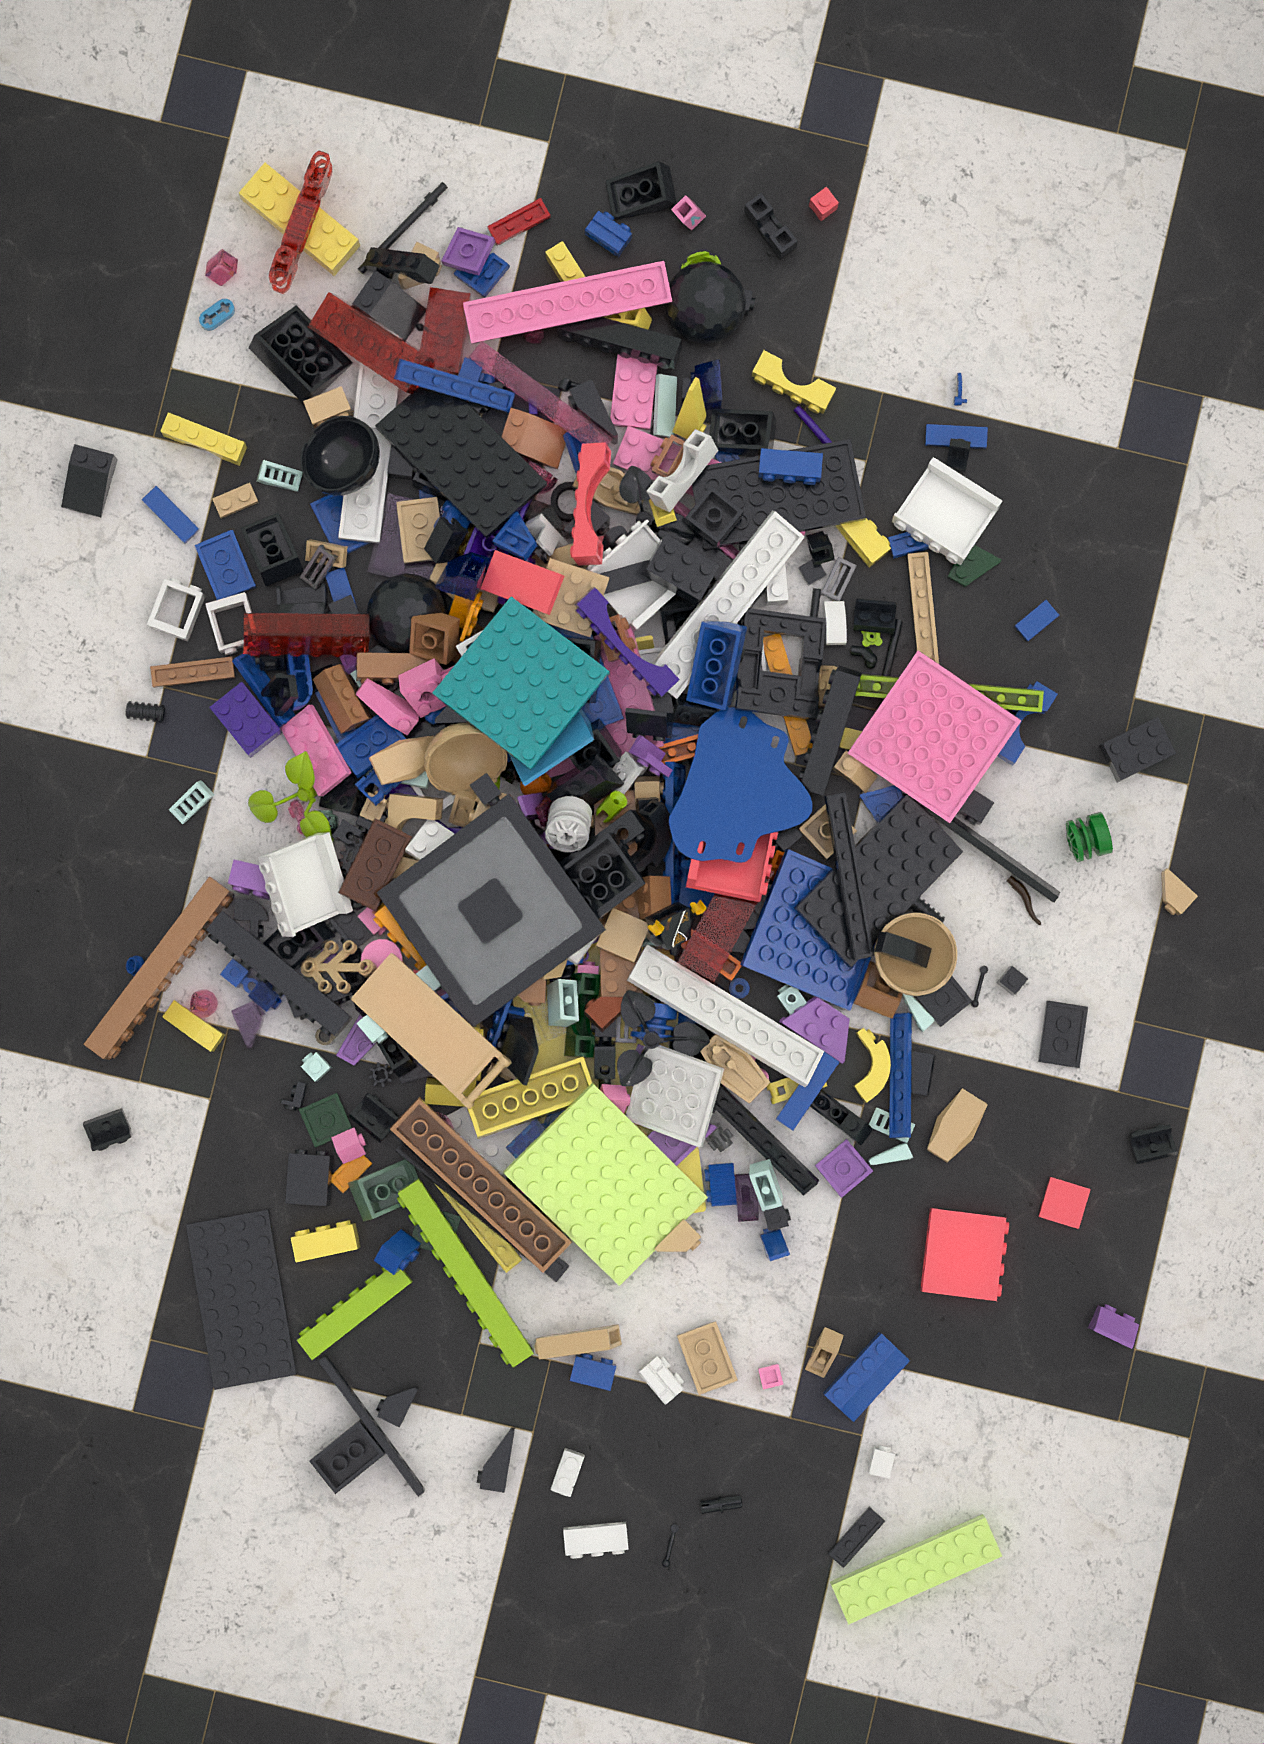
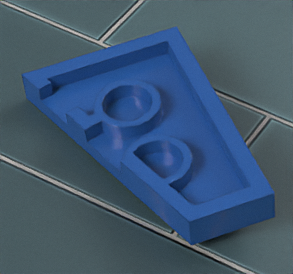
M893 785L860 794L859 797L876 822H878L902 798V793L898 787Z

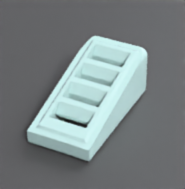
M263 460L256 482L297 492L303 472ZM267 468L270 469L268 478L265 477ZM275 470L279 471L276 480L273 479ZM283 472L287 473L285 482H281ZM291 474L295 475L293 485L289 484Z
M197 781L169 811L184 824L215 794L203 781ZM197 789L205 796L204 798L196 791ZM191 795L199 801L198 804L190 797ZM185 800L193 807L192 810L184 803ZM179 806L185 810L186 816L178 809Z
M903 994L902 998L921 1032L925 1031L934 1022V1018L913 996Z
M876 1107L869 1125L873 1129L889 1135V1126L887 1130L884 1129L889 1113ZM880 1114L884 1115L880 1126H877L876 1123ZM911 1123V1133L915 1127L914 1123ZM895 1138L904 1143H907L909 1138Z
M901 1143L869 1158L867 1161L870 1165L907 1160L913 1158L907 1143Z

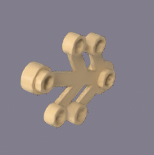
M332 940L327 941L324 945V950L317 957H310L302 963L301 973L307 978H314L318 984V989L322 993L327 994L332 990V984L325 980L320 973L327 972L337 984V990L342 994L348 993L351 985L338 972H359L364 977L369 978L377 969L375 963L368 959L362 960L360 963H341L350 954L356 952L357 945L353 941H346L341 952L330 962L323 963L331 954H335L339 949L337 943Z

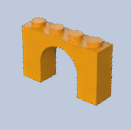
M385 904L379 905L377 910L372 912L376 916L373 920L380 928L386 927L389 931L386 935L394 943L398 941L403 946L400 950L408 959L412 956L416 961L414 966L420 971L427 964L411 941L407 939L404 931Z

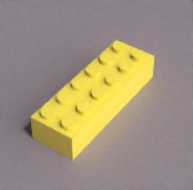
M264 163L239 192L243 202L333 276L339 272L360 247L358 238L267 163Z
M580 1057L531 1074L527 1086L516 1079L484 1090L473 1102L474 1106L471 1109L467 1108L477 1139L567 1109L592 1084V1080L584 1058Z

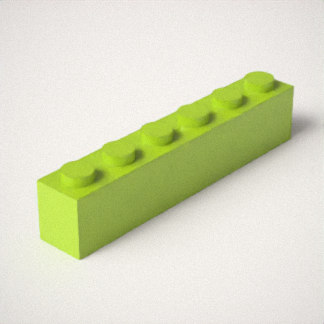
M382 1268L384 1273L378 1277L375 1274L365 1281L367 1286L362 1290L356 1288L349 1294L350 1299L345 1303L342 1300L332 1307L334 1312L329 1316L324 1313L315 1320L316 1326L312 1329L308 1326L299 1333L301 1337L297 1341L311 1360L413 1281L405 1270H399L393 1275L385 1268Z

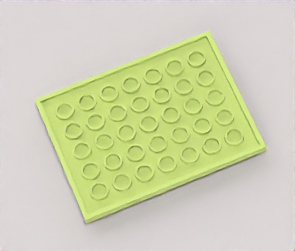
M593 1083L503 1171L527 1197L619 1286L655 1251L654 1248L683 1219L686 1220L708 1198Z

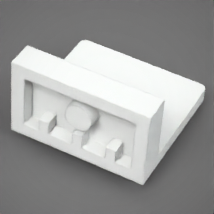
M626 751L621 756L620 762L616 763L612 769L624 782V785L615 791L623 794L627 790H631L634 787L636 778L642 776L647 770L646 767L636 762V757Z

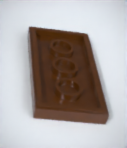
M374 818L338 893L376 911L381 901L377 892L390 883L412 836Z

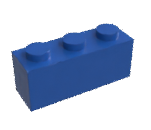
M761 448L758 477L763 478L764 481L783 479V482L786 483L804 481V484L815 485L816 482L821 480L823 453Z

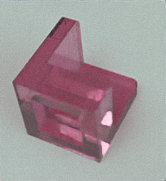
M221 249L207 262L205 276L220 286L224 285L236 274L238 259Z

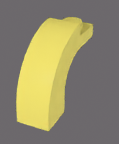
M862 1028L856 1034L870 1053L871 1068L869 1073L853 1085L863 1101L867 1103L885 1086L889 1077L891 1063L889 1051L884 1041L881 1040L875 1044L874 1040L876 1038L870 1029L866 1031Z

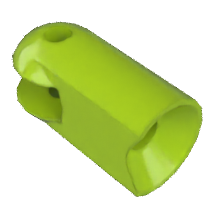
M619 791L611 792L596 809V816L604 810L609 816L603 823L610 822L626 807L627 799L625 795Z

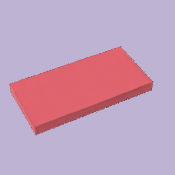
M495 550L480 589L506 599L512 596L522 605L550 615L565 576Z

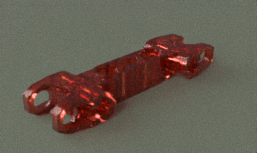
M320 150L312 156L307 167L302 190L298 195L283 235L281 246L276 251L269 271V280L273 291L281 294L286 293L291 287L298 269L300 255L304 250L319 210L321 199L326 194L333 173L329 154ZM320 156L326 158V160L320 159V160L317 161L316 164H315L316 158H318V157H320ZM279 277H283L281 281H276ZM287 282V285H286L284 288H278V287H277V286L281 287V286H283V285Z

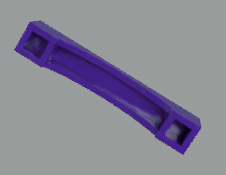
M592 587L574 604L577 607L575 611L582 619L587 618L592 623L590 628L597 635L601 633L606 638L604 643L611 650L615 648L619 652L618 658L626 666L628 664L631 665L634 669L632 673L638 680L641 681L643 679L648 684L646 688L653 696L657 694L662 697L680 679L666 664L661 666L651 664L637 656L623 643L609 619L606 607L609 602L595 587Z

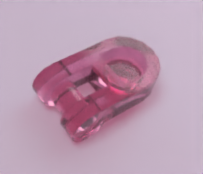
M296 799L290 802L288 810L291 817L297 819L298 833L305 836L300 827V821L306 818L304 816L305 811L300 801Z

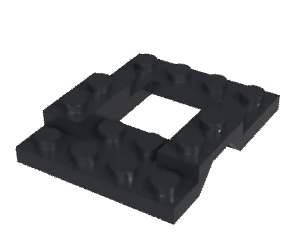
M748 608L743 619V626H746L747 630L736 679L735 691H737L735 710L817 720L819 707L818 681L823 660L826 618ZM764 633L803 638L798 675L761 671Z

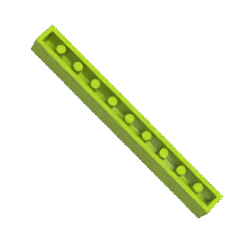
M862 674L855 696L886 698L899 677ZM969 684L1004 709L1042 712L1044 690Z
M420 1178L399 1190L398 1202L403 1209L405 1207L408 1208L411 1213L408 1216L414 1226L418 1224L422 1229L420 1235L426 1243H431L434 1248L431 1250L437 1260L441 1259L443 1261L445 1273L449 1278L453 1276L457 1282L454 1285L460 1295L465 1294L469 1300L466 1302L468 1308L472 1313L476 1311L480 1317L477 1321L483 1330L488 1329L491 1336L489 1339L494 1347L499 1346L503 1353L500 1355L506 1365L510 1363L512 1367H515L533 1355V1349Z

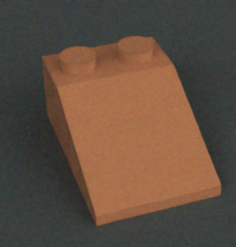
M511 408L502 438L523 459L558 469L566 445L563 435L566 432H570V430L530 413Z

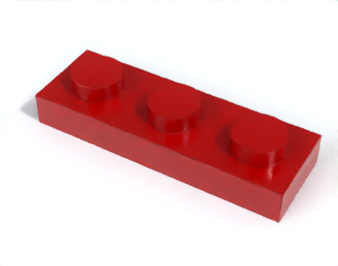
M539 198L487 226V229L491 236L494 237L495 243L498 246L551 218L542 199Z

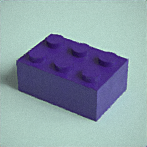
M243 682L239 683L210 706V709L250 758L283 733Z

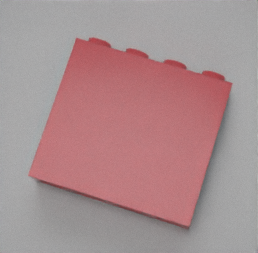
M778 832L760 836L756 841L751 858L746 862L739 863L723 859L708 861L691 859L686 887L760 902L762 895L767 893L768 883H765V877H770L772 865L768 864L769 858L774 856L775 846H772V840H777ZM704 841L699 843L697 849L699 854L704 852L706 846ZM740 842L738 844L736 854L741 855L743 853L744 843Z
M930 1208L920 1291L997 1301V1297L1001 1296L1002 1291L999 1277L1003 1276L1004 1264L1001 1263L1002 1255L1006 1254L1007 1243H1004V1234H1008L1009 1222H1006V1218Z

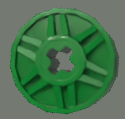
M1102 812L1087 815V825L1084 824L1080 817L1076 818L1075 823L1073 820L1066 821L1068 846L1077 862L1084 861V855L1087 860L1091 859L1092 849H1094L1098 857L1113 853L1110 831Z

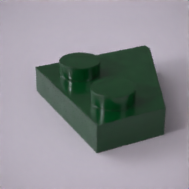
M974 545L961 566L957 563L954 564L947 578L966 587L1000 564L1002 559Z

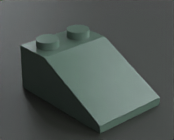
M404 1159L349 1182L348 1185L363 1221L374 1219L401 1207L397 1200V1197H399L398 1191L416 1180L418 1175L414 1166Z

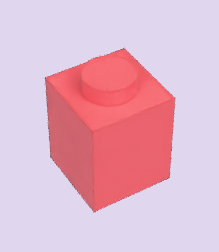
M825 187L810 199L809 207L819 220L823 221L837 210L839 202L829 189Z

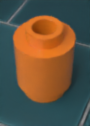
M546 773L526 786L523 785L522 781L520 782V789L524 795L543 793L548 791L551 786V778Z

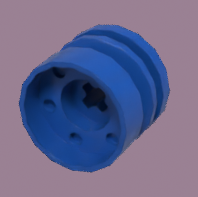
M654 1003L655 1015L650 1021H645L649 1031L658 1033L660 1038L674 1037L665 1035L666 1030L674 1031V1027L666 1025L669 1020L677 1019V1010L667 1004ZM641 1023L638 1026L641 1027L640 1032L631 1031L630 1036L643 1041L646 1033Z

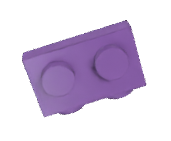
M639 735L629 753L637 758V763L646 768L650 767L649 771L658 777L660 774L669 777L673 770L661 762L665 752L645 737Z

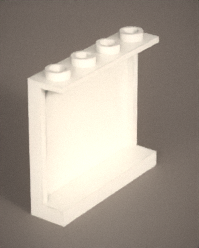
M933 457L928 468L898 512L894 514L892 522L899 530H905L910 533L916 541H923L929 545L932 551L942 553L948 561L961 566L1000 508L1002 500Z
M648 520L642 523L638 521L630 528L632 532L628 536L623 534L615 541L617 546L614 549L609 547L603 552L602 564L589 565L585 569L600 574L650 560L660 539L647 525ZM649 581L604 594V597L609 602L608 605L616 614L622 615L623 618L626 617L629 626L635 631L668 602L675 593L655 581Z
M330 832L316 833L258 857L259 868L264 876L265 888L269 893L272 902L271 907L276 915L277 927L282 937H294L296 932L335 915L347 914L353 911L350 899L338 893L344 879Z

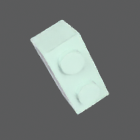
M557 979L548 984L549 1026L568 1027L578 1022L577 981Z
M770 1159L750 1164L749 1176L762 1211L782 1206L783 1194Z

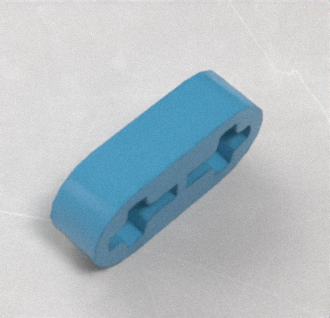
M229 299L219 300L200 314L199 322L202 328L207 331L216 329L234 315L235 307ZM222 305H225L226 307L230 305V307L228 308V313H226L225 311L221 312ZM216 315V317L212 319L213 323L211 325H209V323L204 324L206 322L205 317L208 316L209 318H212Z

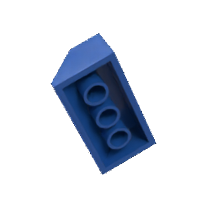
M702 621L686 701L725 711L731 706L747 630L746 626L731 622Z
M879 1332L823 1394L854 1422L910 1360Z

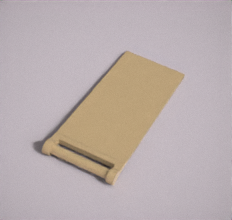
M393 953L389 954L351 998L358 1007L468 1109L474 1106L473 1102L504 1067H508L512 1063L510 1059L495 1048ZM496 1057L499 1062L466 1097L463 1092L491 1060Z

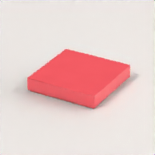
M1050 1177L1038 1217L1079 1229L1091 1189Z

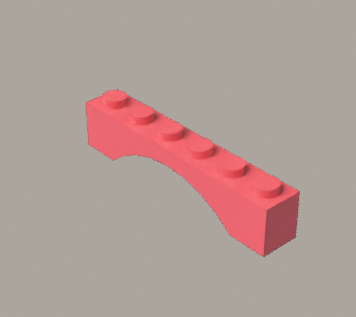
M606 442L582 444L581 452L578 454L580 470L577 471L578 489L575 490L577 506L573 511L575 527L572 528V537L574 541L573 546L570 548L571 558L575 560L578 566L602 564L604 545L593 529L591 505L599 483L610 470L611 450Z

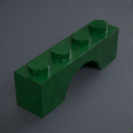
M571 973V980L577 981L579 1021L566 1027L564 1056L594 1058L595 1036L591 1032L590 1020L585 1016V1006L590 1000L596 999L599 996L601 977L599 974Z

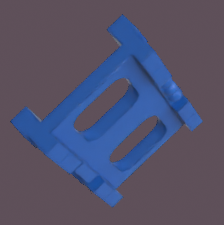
M373 769L372 772H369V775H366L367 778L363 776L355 786L377 806L384 799V795H387L392 788L395 789L402 781L381 785ZM371 783H374L380 789L373 797H370L365 792V788Z

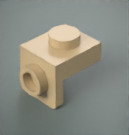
M374 790L373 794L368 792V795L373 797L378 792ZM384 795V799L377 806L367 798L359 816L371 821L374 818L380 820L385 812L388 801L385 799L386 795Z

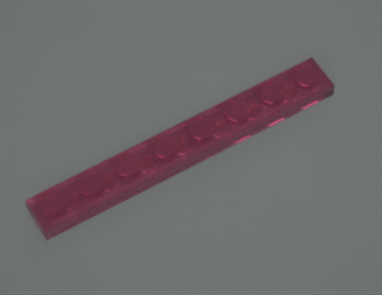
M483 341L479 343L469 356L472 361L583 444L606 442L608 446L611 443L612 437Z

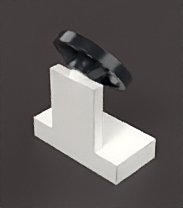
M542 513L525 524L538 543L534 552L545 565L548 564L547 554L551 556L555 549L566 546L568 543Z

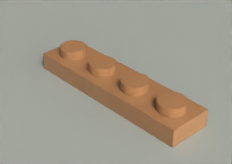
M233 657L150 666L152 687L235 678Z

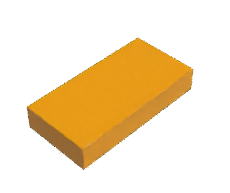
M363 1155L342 1164L332 1174L331 1181L344 1193L349 1188L348 1183L358 1179L373 1163Z

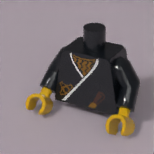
M699 900L697 904L691 902L690 908L676 902L645 917L648 924L646 938L655 946L669 950L670 955L681 954V944L691 938V929L695 917L702 914L707 907L702 900Z

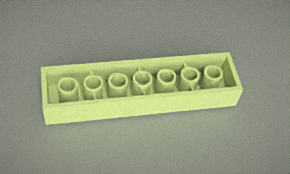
M982 1514L832 1580L830 1583L849 1625L1002 1557V1554L988 1522Z

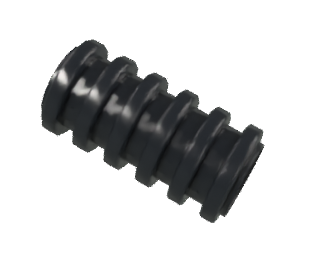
M128 701L126 717L127 719L133 717V720L139 718L141 721L143 719H146V721L152 720V722L158 720L159 723H162L165 717V707L162 704L160 706L154 704L153 706L151 703L145 705V702L139 704L137 701L135 703Z
M920 897L916 898L908 908V910H912V913L927 914L937 918L942 923L945 921V917H941L940 912L936 913L935 908H931L930 904H926V900H921Z

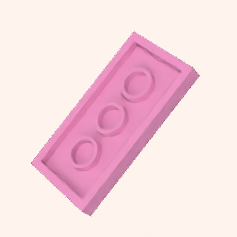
M619 354L617 355L610 416L614 426H630L632 428L650 430L657 364H646L635 358H624Z
M313 705L306 706L280 728L296 756L307 751L315 775L313 787L318 796L326 795L352 773Z

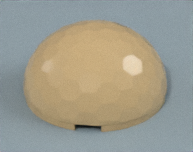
M469 722L455 723L442 729L430 741L425 753V771L431 784L439 791L444 790L456 796L458 789H462L475 794L470 784L485 773L489 775L494 784L497 782L499 775L506 769L507 752Z
M922 913L904 914L893 919L881 931L889 932L932 948L927 968L890 958L874 950L875 964L881 978L895 991L911 996L931 994L945 985L952 976L957 964L956 942L949 929L937 918Z

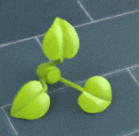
M307 751L291 758L285 765V772L290 782L298 784V792L278 802H274L272 794L265 790L256 791L249 797L248 806L251 812L264 823H271L277 818L278 811L275 806L297 796L301 801H309L304 812L306 818L300 821L303 834L307 838L316 833L330 832L331 839L334 841L325 815L316 810L309 812L312 804L316 802L314 797L317 796V793L313 787L315 775Z

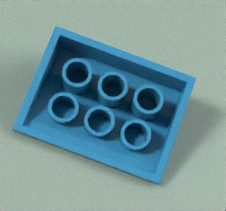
M580 709L532 770L509 754L523 785H528L592 742L594 736L591 722L584 711Z

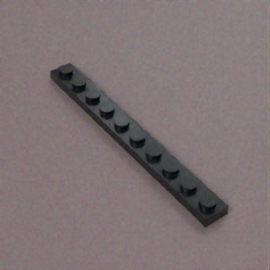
M402 1141L395 1150L396 1153L523 1255ZM558 1257L544 1273L554 1282H557L569 1265Z

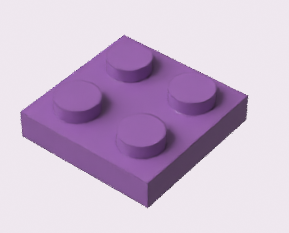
M457 227L441 262L444 266L479 276L496 241L494 237Z
M847 1139L814 1165L841 1198L873 1172Z

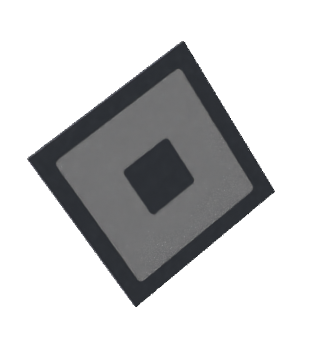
M510 794L506 795L377 892L462 1016L473 1027H476L606 931V928Z

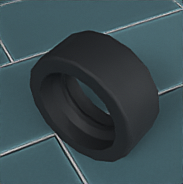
M573 482L559 484L551 495V509L554 515L564 522H571L574 519V515L560 510L558 498L567 490L575 491L577 489L572 486Z

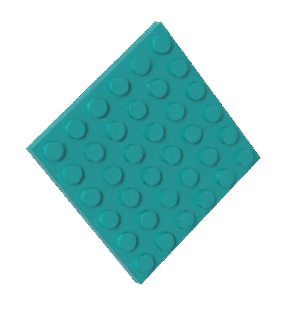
M511 596L432 694L524 766L532 770L610 672Z

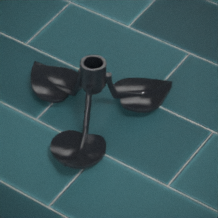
M630 466L620 482V495L628 503L638 501L641 512L636 517V523L648 520V526L653 525L657 527L656 522L652 521V515L644 511L642 500L651 499L647 490L653 482L643 470L636 466ZM675 513L676 521L657 527L660 529L657 534L660 540L667 534L686 545L695 537L691 527L685 523V517ZM620 525L608 530L602 542L604 545L603 552L609 547L614 549L617 546L615 541L623 534L628 536L632 530L627 533L626 529Z
M631 990L626 991L621 1002L622 1019L631 1028H636L642 1023L646 1034L643 1038L645 1048L641 1054L636 1050H627L620 1055L617 1061L620 1084L622 1086L636 1085L650 1075L652 1061L644 1057L648 1049L656 1048L660 1042L674 1040L673 1048L675 1051L692 1057L710 1043L709 1037L699 1026L683 1022L674 1027L675 1037L660 1038L658 1033L649 1031L645 1022L650 1021L655 1015V1004L652 999L645 994Z

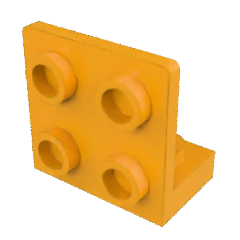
M459 584L449 612L450 616L460 618L459 627L463 628L459 640L461 642L465 640L466 636H471L478 620V613L481 611L484 600L481 599L482 591L463 584Z

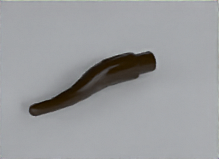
M1011 875L1006 882L1021 896L1030 917L1038 925H1041V921L1033 911L1031 896L1027 888L1020 880Z

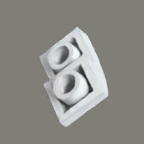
M824 601L823 613L824 618H826L825 644L846 645L844 601Z

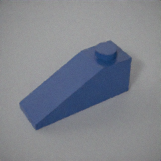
M768 1228L763 1229L764 1233L760 1234V1238L767 1259L773 1261L789 1256L790 1252L781 1229L769 1231Z

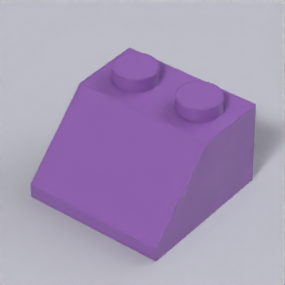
M1107 1304L1104 1307L1098 1305L1088 1328L1132 1349L1139 1324L1134 1323L1135 1318L1125 1313L1123 1316L1115 1313L1117 1309Z

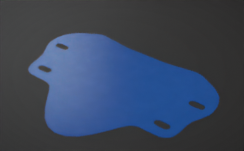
M729 707L726 711L720 710L701 725L694 759L687 780L669 816L672 839L682 854L699 861L723 859L739 863L746 862L751 858L756 841L760 836L792 828L808 819L812 812V800L803 784L784 763V755L789 742L788 736L784 731L764 723L752 712L735 710V707ZM743 716L747 717L745 728H740L741 718ZM774 736L779 737V742L776 748L771 747L772 739ZM704 841L706 843L704 852L699 854L697 852L699 843ZM742 842L745 847L743 853L738 855L736 854L737 846Z

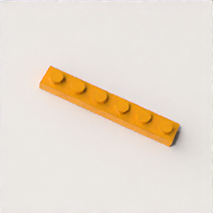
M773 634L764 637V654L769 671L793 675L781 635ZM783 716L794 755L806 754L808 748L813 747V744L810 743L811 734L806 719Z

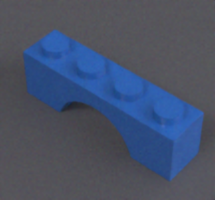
M1037 681L1034 685L1029 684L1027 689L1044 690L1042 712L1013 710L1016 713L1014 716L1022 722L1024 717L1029 714H1045L1058 694ZM1020 724L997 755V757L1012 766L1025 748L1020 738Z

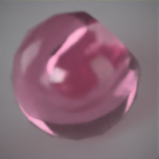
M201 989L192 994L190 1010L194 1015L205 1018L215 1013L218 1000L213 992Z

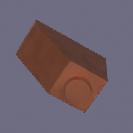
M599 997L597 1000L593 998L585 1006V1016L603 1032L621 1015L623 997Z

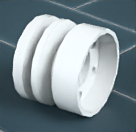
M573 796L558 798L551 804L545 836L548 843L554 849L562 852H575L586 846L589 840L592 821V810L589 804Z

